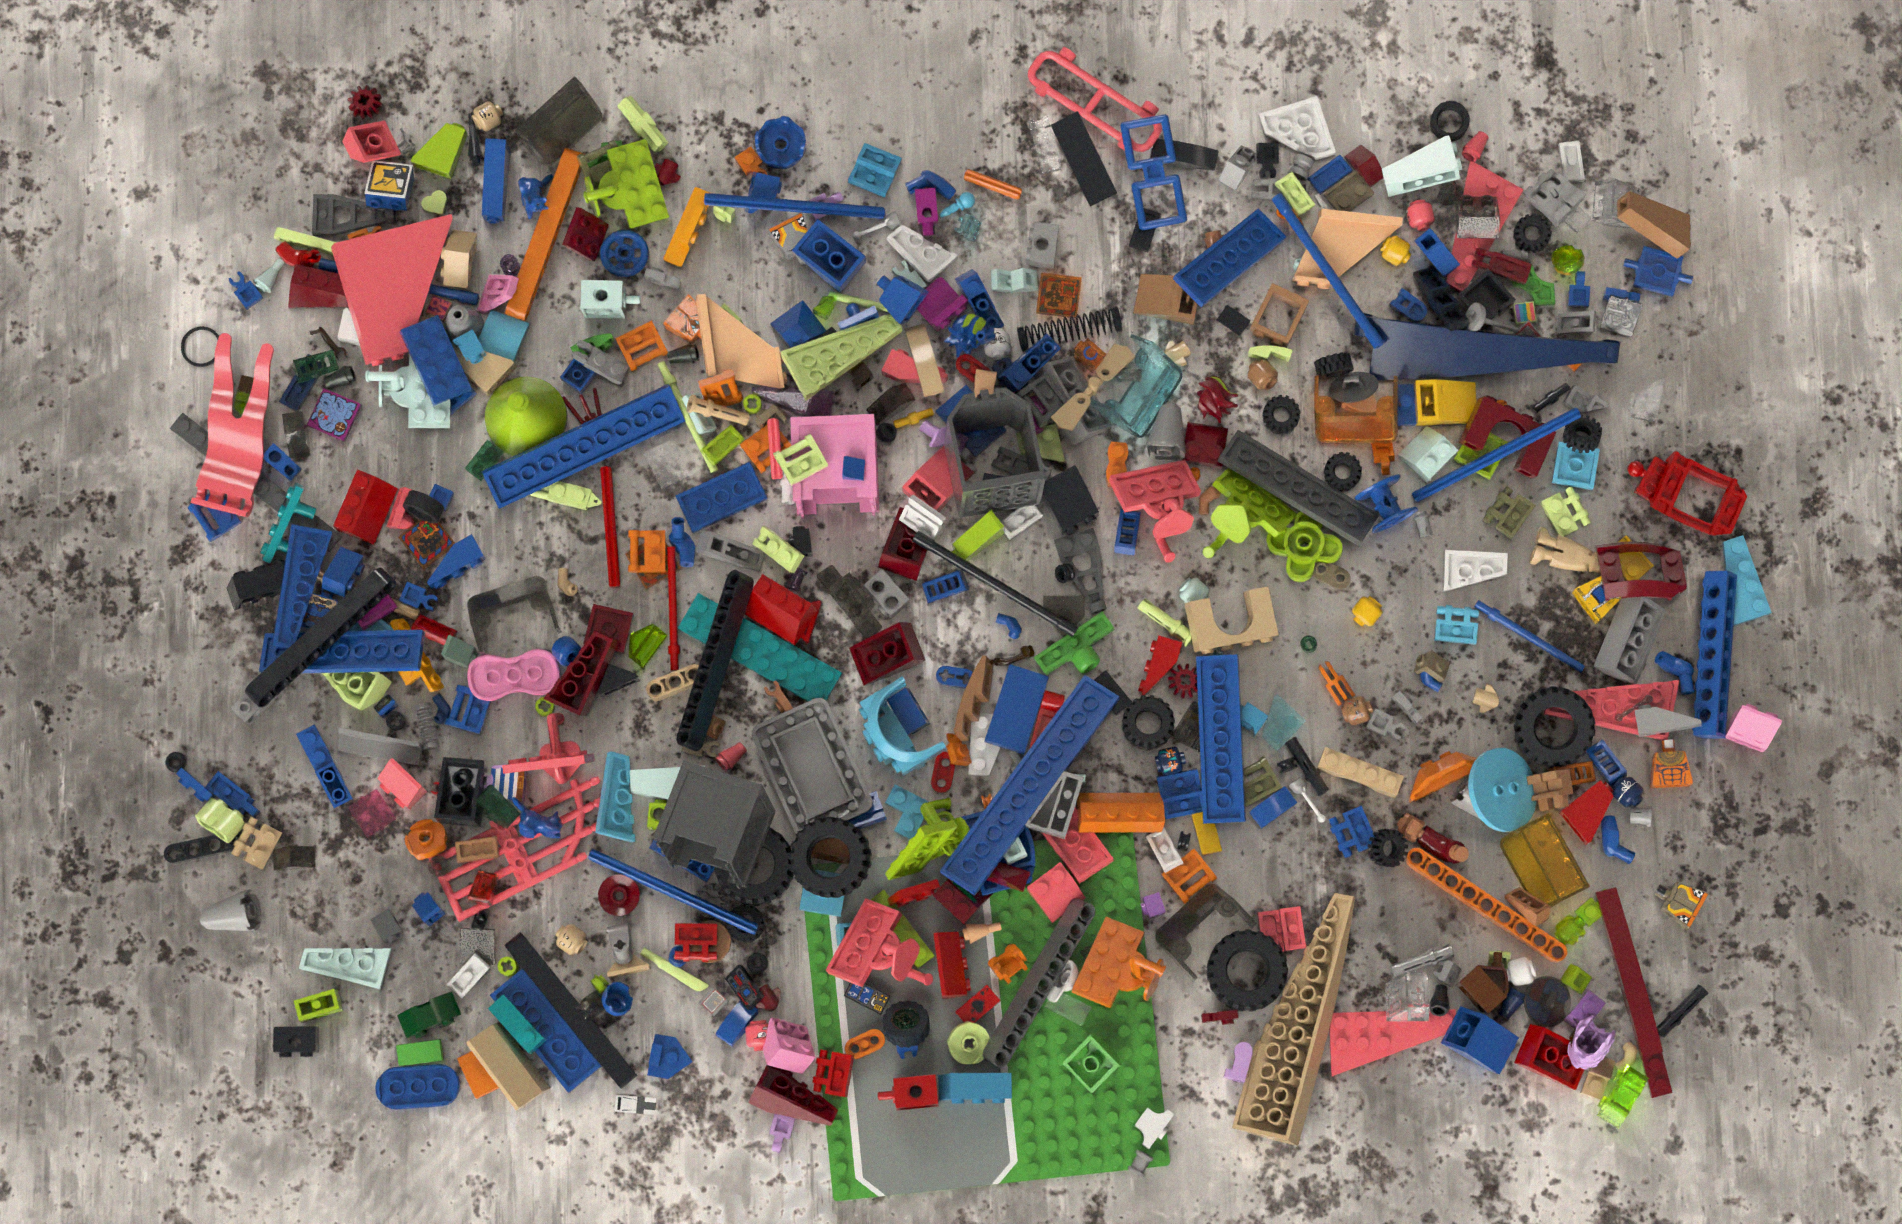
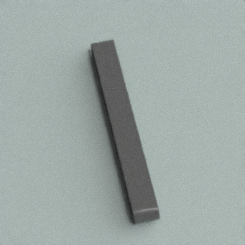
M1078 898L1070 902L984 1048L983 1058L985 1061L1000 1068L1009 1063L1095 915L1093 904Z

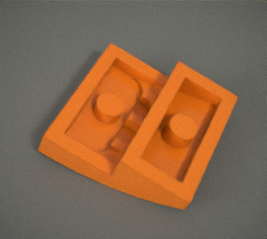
M472 1051L457 1058L476 1099L499 1089Z

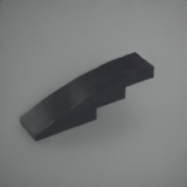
M1432 267L1413 272V276L1428 303L1450 331L1469 326V319L1460 310L1459 301L1450 293V285Z

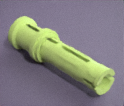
M1144 598L1138 609L1167 629L1171 637L1175 636L1187 647L1192 641L1190 629L1184 626L1181 620L1176 621Z

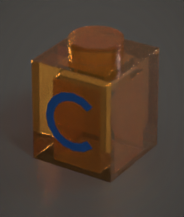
M1089 338L1084 342L1081 340L1074 348V358L1091 373L1098 368L1106 356V353Z

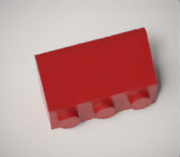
M357 469L333 527L339 532L375 545L398 488L376 476Z
M762 574L752 589L745 615L793 645H796L818 611L810 602Z
M959 932L933 933L942 999L967 996V991H970L971 987L969 978H965L964 970H968L967 958L962 957L961 949H965L964 937H959Z

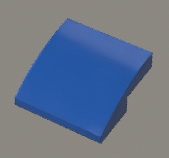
M1197 768L1167 776H1156L1159 793L1164 802L1165 819L1203 812L1202 788Z

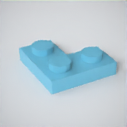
M895 784L885 804L903 812L894 832L911 839L916 835L918 828H920L924 820L920 807L923 803L929 801Z

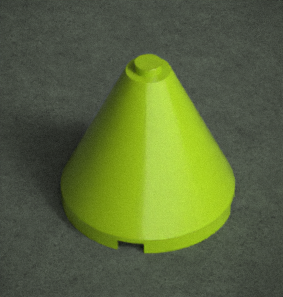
M517 377L506 381L493 392L485 409V425L494 444L503 452L515 456L564 433L567 426V409L562 396L550 383L536 377Z

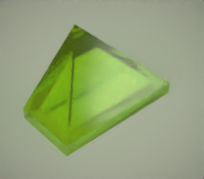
M650 624L631 633L628 657L644 669L668 635L655 624Z

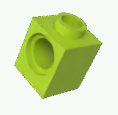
M655 799L654 803L649 802L647 822L649 830L657 829L660 820L654 818V813L657 810H664L667 800Z

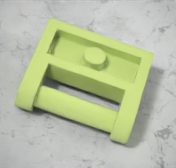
M808 434L804 437L805 439L781 452L778 450L773 453L791 486L828 467V463L811 434ZM808 446L811 448V451L786 463L785 458Z

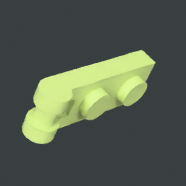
M762 526L759 531L760 535L754 539L752 544L765 552L786 570L795 573L804 555L771 529ZM767 537H768V538H770V540H769V542L766 544L765 541H766V539H767Z

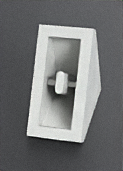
M345 308L337 338L342 343L360 346L351 313L348 308Z

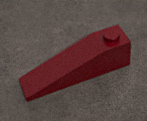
M766 1065L751 1095L749 1104L769 1113L829 1126L832 1125L838 1112L836 1107L821 1095L813 1094L807 1089L808 1085L805 1082L800 1083L792 1077L793 1073L791 1071Z

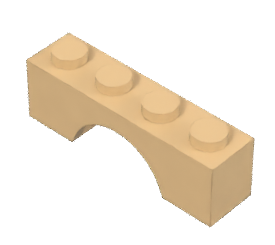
M1327 747L1324 748L1317 769L1321 772L1361 783L1375 792L1394 799L1399 792L1404 778L1403 775Z

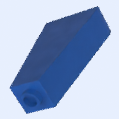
M485 139L482 217L484 220H487V223L498 224L499 221L505 220L511 153L505 139Z

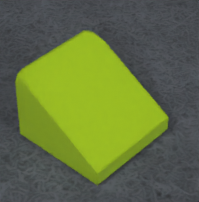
M1570 964L1561 977L1560 982L1582 995L1592 976L1580 967Z

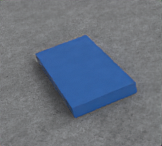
M751 462L745 463L676 495L692 533L698 532L768 499Z
M1009 664L984 742L1021 754L1025 753L1049 676Z

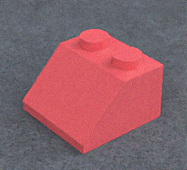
M393 758L389 760L377 778L382 782L379 786L387 794L392 792L396 796L394 801L402 808L407 806L411 809L427 793Z
M1061 862L1027 887L1029 894L1052 923L1064 914L1072 900L1077 898L1084 900L1086 898Z

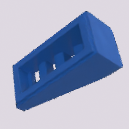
M1120 509L1114 547L1115 553L1135 555L1141 512H1124V510ZM1123 519H1133L1135 522L1123 521ZM1122 526L1134 528V530L1122 529ZM1121 535L1133 536V538L1121 537Z
M957 570L922 583L928 603L969 590L963 570ZM955 577H958L961 587H957ZM946 580H950L953 590H949ZM938 583H942L945 593H941ZM931 585H934L937 596H933L930 588Z
M1603 739L1587 749V755L1610 787L1621 777H1627V770ZM1601 749H1604L1603 753L1599 754L1598 756L1594 755ZM1607 756L1609 757V759H1607V760H1605L1604 762L1600 763V760H1602L1603 758H1605V757H1607ZM1613 763L1614 766L1607 770L1605 769V767Z

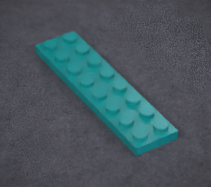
M698 593L678 626V630L706 645L718 603ZM743 618L731 655L732 660L771 682L777 681L780 687L807 702L815 698L828 700L842 672Z

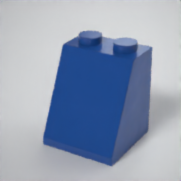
M1460 1006L1441 1044L1484 1069L1500 1075L1519 1037L1488 1016Z

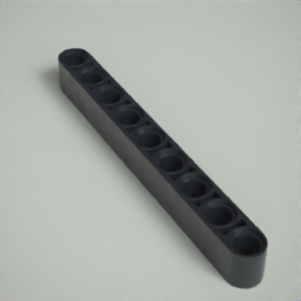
M383 568L375 569L249 683L245 689V694L258 707L266 706L395 588L396 581Z
M732 570L726 578L676 737L678 745L692 751H699L704 744L754 585L752 577L737 570Z
M519 932L504 945L615 1083L622 1089L638 1075L525 936Z

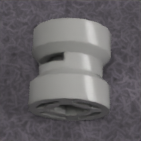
M1295 154L1293 159L1294 166L1290 167L1288 174L1293 172L1298 180L1307 181L1309 176L1308 170L1312 168L1314 160L1302 154Z

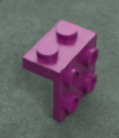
M939 277L925 288L929 293L917 308V311L938 332L941 329L947 328L952 323L951 320L953 318L961 316L967 310L968 300L963 295L959 296L944 278Z

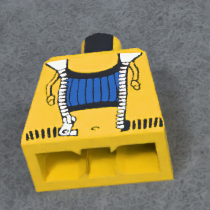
M1601 576L1577 587L1572 592L1573 596L1595 624L1621 599V597H1615L1605 601Z

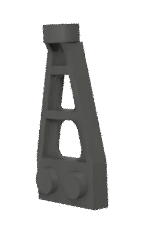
M313 194V236H335L380 224H395L396 210L366 206V202L335 194ZM337 206L346 207L351 210V219L348 222L341 224L334 222V212ZM357 209L370 210L371 219L356 221Z
M1094 528L1055 539L1054 544L1062 564L1069 563L1074 567L1075 578L1073 582L1089 605L1091 614L1105 611L1107 607L1103 600L1100 546ZM1089 553L1091 556V568L1079 571L1072 562V558L1080 554ZM1093 574L1097 586L1095 589L1088 591L1085 589L1081 578Z

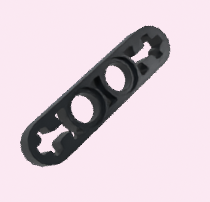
M239 832L236 837L239 838L242 833ZM216 835L168 845L164 850V858L169 863L178 864L232 852L235 846H233V843H227L228 848H225V843ZM214 839L220 841V847L216 851H212L209 848V843ZM192 844H198L200 847V851L196 855L189 853V847ZM184 846V852L187 857L184 858V854L176 855V859L169 856L172 853V849L180 852L183 851L181 847Z

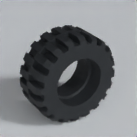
M1550 686L1549 688H1541L1529 694L1519 705L1518 712L1515 714V738L1522 751L1536 763L1546 765L1547 767H1564L1567 764L1577 762V759L1583 757L1587 749L1591 747L1596 731L1595 718L1590 706L1577 693L1567 688ZM1547 708H1562L1573 718V735L1563 745L1548 746L1542 743L1536 735V719Z
M834 817L814 819L815 821L808 822L801 831L797 832L795 841L791 843L790 847H792V850L789 853L791 872L794 873V878L805 890L817 896L839 898L843 895H848L854 889H858L862 885L861 882L864 879L866 880L868 876L867 872L871 868L872 863L870 861L872 853L871 849H869V842L859 828L846 820ZM826 838L841 840L845 843L850 853L847 869L836 877L820 875L816 872L811 862L813 848L819 841Z
M771 827L762 847L772 854L774 870L765 882L760 884L748 883L747 888L741 887V889H738L736 884L727 881L729 871L717 867L714 868L720 886L735 901L754 906H760V904L764 903L769 904L772 900L780 898L782 893L789 888L791 880H793L794 873L791 872V860H789L791 847L783 835Z
M1249 929L1235 931L1222 938L1210 954L1207 963L1209 987L1216 995V998L1229 1008L1242 1012L1263 1009L1277 999L1286 984L1288 974L1286 955L1283 954L1281 946L1277 945L1272 937L1264 935L1263 932H1255ZM1239 952H1255L1266 963V979L1260 987L1254 990H1241L1234 986L1228 977L1227 968L1229 961Z

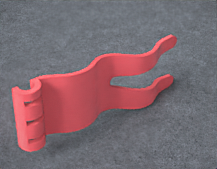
M222 333L218 338L215 349L214 384L208 410V450L196 483L197 495L195 498L192 497L191 503L249 517L254 506L253 493L263 467L264 420L269 401L270 367L274 348L268 343L262 345L255 364L254 380L248 402L242 417L235 418L233 416L234 382L231 364L232 337L227 333ZM208 489L210 490L209 499L205 501ZM225 494H227L228 498L226 505L224 506L222 504L224 502ZM245 499V506L243 510H240L242 500Z

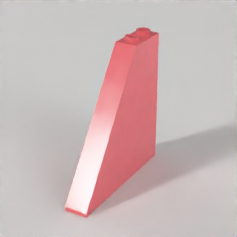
M452 214L337 242L331 246L366 365L378 366L379 364H384V360L387 359L398 361L403 359V355L408 352L400 330L419 321L453 219Z

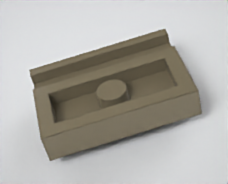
M1355 170L1326 191L1323 196L1327 198L1334 210L1351 212L1373 196L1374 191L1363 177L1358 174V171Z

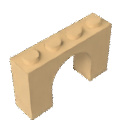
M1269 587L1243 592L1248 621L1244 630L1238 635L1226 634L1218 628L1214 621L1210 598L1185 603L1194 652H1201L1202 655L1214 653L1216 648L1226 651L1234 649L1233 645L1241 644V647L1253 645V641L1260 640L1261 643L1273 641L1272 637L1279 634Z

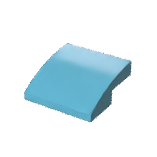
M491 310L478 340L484 351L515 361L530 323Z

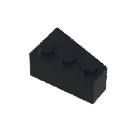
M285 560L276 561L273 563V566L265 567V565L255 567L251 572L239 571L234 573L227 586L234 611L240 609V604L250 601L252 604L259 602L258 599L268 596L272 598L280 595Z

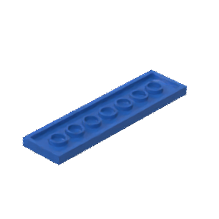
M423 630L347 631L302 673L420 671L425 632ZM306 632L299 633L297 640ZM265 633L259 667L260 673L287 650L272 647L274 633Z
M1239 655L1196 656L1203 824L1246 822Z

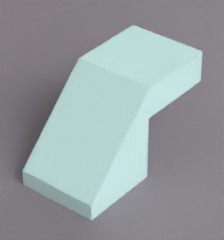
M1026 268L1014 271L993 269L991 270L992 290L1004 293L1038 291L1037 271Z

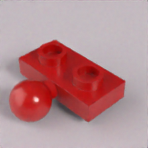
M1656 456L1652 458L1646 470L1639 461L1629 463L1627 467L1629 475L1632 477H1642L1634 493L1649 501V498H1653L1667 463Z

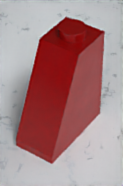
M1601 780L1559 813L1585 846L1592 841L1614 797L1610 785L1607 782L1603 783Z

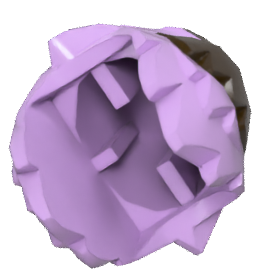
M1594 1015L1582 1019L1569 1036L1570 1042L1567 1046V1054L1571 1063L1577 1069L1587 1070L1588 1068L1597 1067L1598 1063L1610 1051L1609 1048L1615 1041L1616 1032L1614 1030L1612 1032H1605V1028H1598L1593 1022Z

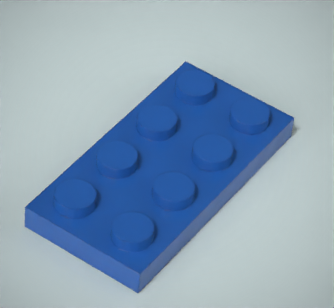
M438 315L400 330L403 341L433 406L472 390Z

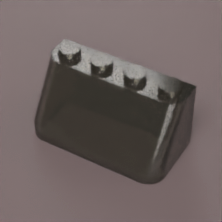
M574 76L515 130L519 142L541 165L551 166L561 158L565 148L571 149L601 121L602 112L583 84Z

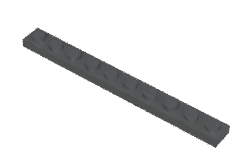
M182 412L170 429L206 457L208 432ZM261 473L253 494L278 512L280 506H285L288 498H285L286 492ZM297 513L291 516L290 522L293 525L332 531L327 548L328 552H331L343 537L316 515H314L312 520Z

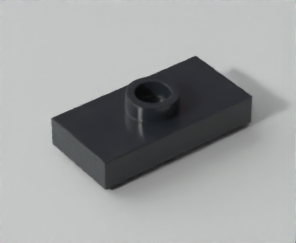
M1106 670L1094 679V681L1119 696V701L1112 709L1115 715H1118L1129 703H1132L1130 698Z

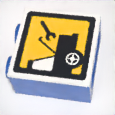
M372 161L365 189L366 206L407 211L414 182L413 165Z

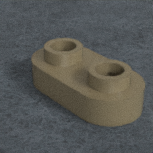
M1316 562L1312 576L1316 580L1337 590H1343L1348 587L1351 577L1347 570L1333 563ZM1318 567H1325V572L1320 573ZM1338 575H1342L1344 577V581L1339 582L1337 581L1336 577Z

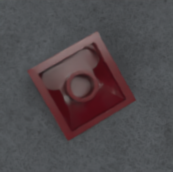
M1188 422L1185 435L1186 453L1182 460H1185L1188 464L1222 469L1223 464L1218 462V459L1226 447L1228 428Z

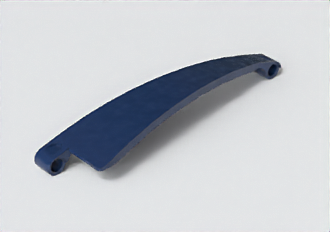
M1364 313L1385 342L1381 347L1373 348L1369 373L1375 376L1377 380L1490 374L1587 362L1618 363L1621 342L1616 340L1587 341L1469 331L1467 329L1450 331L1447 327L1383 319ZM1355 320L1354 335L1366 337L1364 331Z

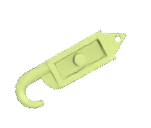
M560 481L530 494L533 497L586 511L590 507L602 504L592 493V489Z

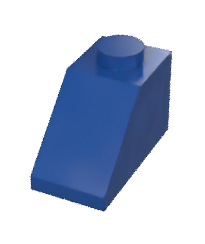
M753 171L748 196L776 198L777 193H780L782 182L779 181L780 177ZM745 208V212L751 214L758 210Z
M429 892L419 894L414 899L415 903L412 904L419 917L429 927L446 914Z

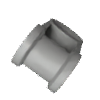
M628 923L607 927L615 961L618 964L629 963L633 958Z

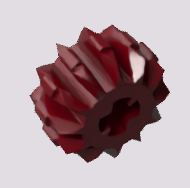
M366 85L364 90H362L358 86V92L351 91L353 97L348 98L350 103L348 108L350 111H354L353 115L355 117L360 115L361 119L365 120L366 115H368L372 119L373 112L375 114L380 113L377 108L383 106L382 102H380L382 97L380 94H377L376 88L370 90L369 85ZM364 100H367L366 105H363Z
M1186 663L1183 670L1179 664L1177 665L1178 672L1174 669L1170 671L1173 676H1169L1167 681L1173 683L1168 685V688H1176L1173 692L1174 696L1181 692V699H1184L1185 693L1188 694L1189 698H1192V691L1198 694L1196 687L1197 674L1194 675L1197 667H1193L1190 671L1189 664ZM1182 677H1183V679H1185V677L1189 678V681H1188L1189 685H1187L1186 683H1185V686L1182 685V684H1181V681H1182L1181 678H1182Z

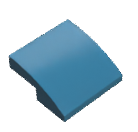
M864 143L848 178V183L885 198L902 158Z

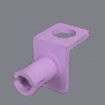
M925 420L920 427V431L932 438L929 446H944L946 427L938 428L930 421ZM959 433L956 436L960 438L961 443L958 450L959 455H961L968 437Z

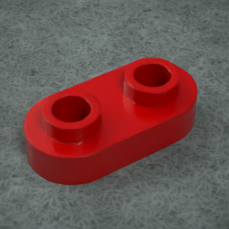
M969 354L960 355L956 360L958 373L973 384L975 382L976 369L991 371L987 366ZM964 363H968L970 367L968 369H964L962 365Z
M942 752L937 755L931 779L933 790L940 794L946 793L951 789L956 765L951 764L948 752ZM948 760L950 764L945 767L942 765V761ZM944 780L946 782L945 786H938V781Z

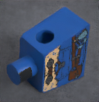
M322 589L321 595L311 594L302 627L310 629L339 603V601L332 599L334 593Z

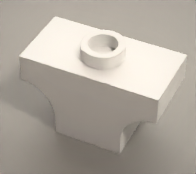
M1147 1108L1134 1125L1143 1133L1144 1140L1142 1145L1148 1150L1157 1137L1162 1139L1169 1130L1166 1128V1125L1174 1116L1171 1111L1167 1109L1164 1113L1158 1114Z

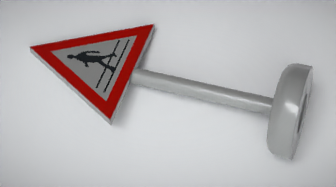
M1480 303L1470 305L1465 314L1469 319V326L1465 328L1469 331H1477L1486 323L1512 331L1514 335L1543 337L1529 319L1521 327L1516 328L1486 318V309Z

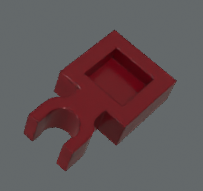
M1238 1010L1204 1013L1201 1015L1202 1023L1221 1022L1222 1025L1234 1024V1020H1238Z

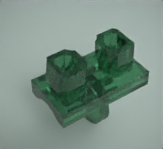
M487 440L465 467V470L482 482L484 476L481 471L494 466L504 452Z

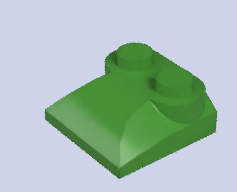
M1093 1033L1063 1062V1065L1091 1094L1122 1064L1119 1056L1101 1037Z

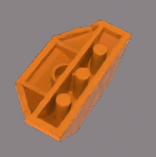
M1448 751L1440 755V760L1434 763L1432 760L1421 764V769L1417 772L1408 799L1409 803L1415 802L1468 776L1477 758L1457 751L1451 754Z

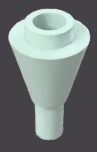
M278 258L272 267L254 279L255 287L262 293H270L278 271L285 262Z

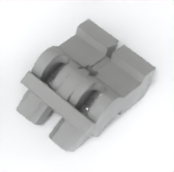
M1550 169L1547 173L1542 172L1538 176V182L1533 187L1529 186L1524 191V194L1534 208L1540 210L1557 228L1568 217L1570 212L1584 200L1586 194L1581 189L1578 190L1562 174Z

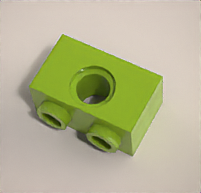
M336 989L294 1000L298 1019L302 1023L343 1011L339 992Z

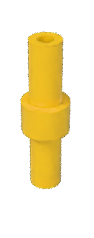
M932 408L917 413L914 411L908 413L906 417L894 420L893 425L895 428L908 424L914 425L919 423V420L933 416L934 412Z

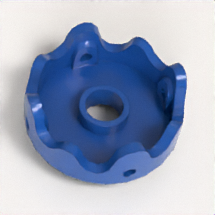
M781 116L780 118L767 120L761 129L756 132L755 147L759 158L767 166L774 169H787L796 165L804 156L806 138L801 126L793 122L791 118ZM778 140H784L787 145L783 149H778L775 143Z

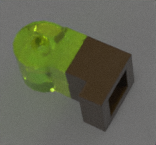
M863 361L848 370L854 377L852 383L858 391L874 378L873 373Z
M241 375L234 401V408L240 415H243L254 380L253 377Z

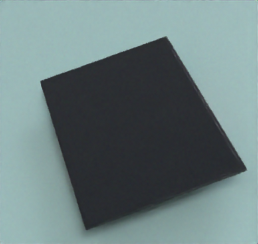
M1229 305L1225 307L1217 318L1218 322L1239 336L1251 321Z

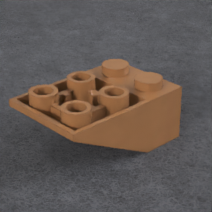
M1141 274L1133 314L1194 325L1197 303L1173 280L1174 276Z

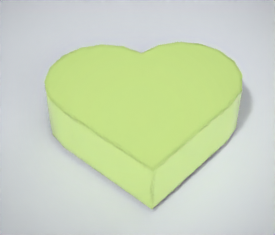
M441 190L433 192L431 196L423 198L421 202L423 210L431 214L443 216L447 204V196Z

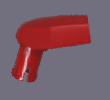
M286 241L275 249L287 265L295 267V264L312 267L314 263L319 262L321 259V255L316 256V254L320 253L318 250H295Z

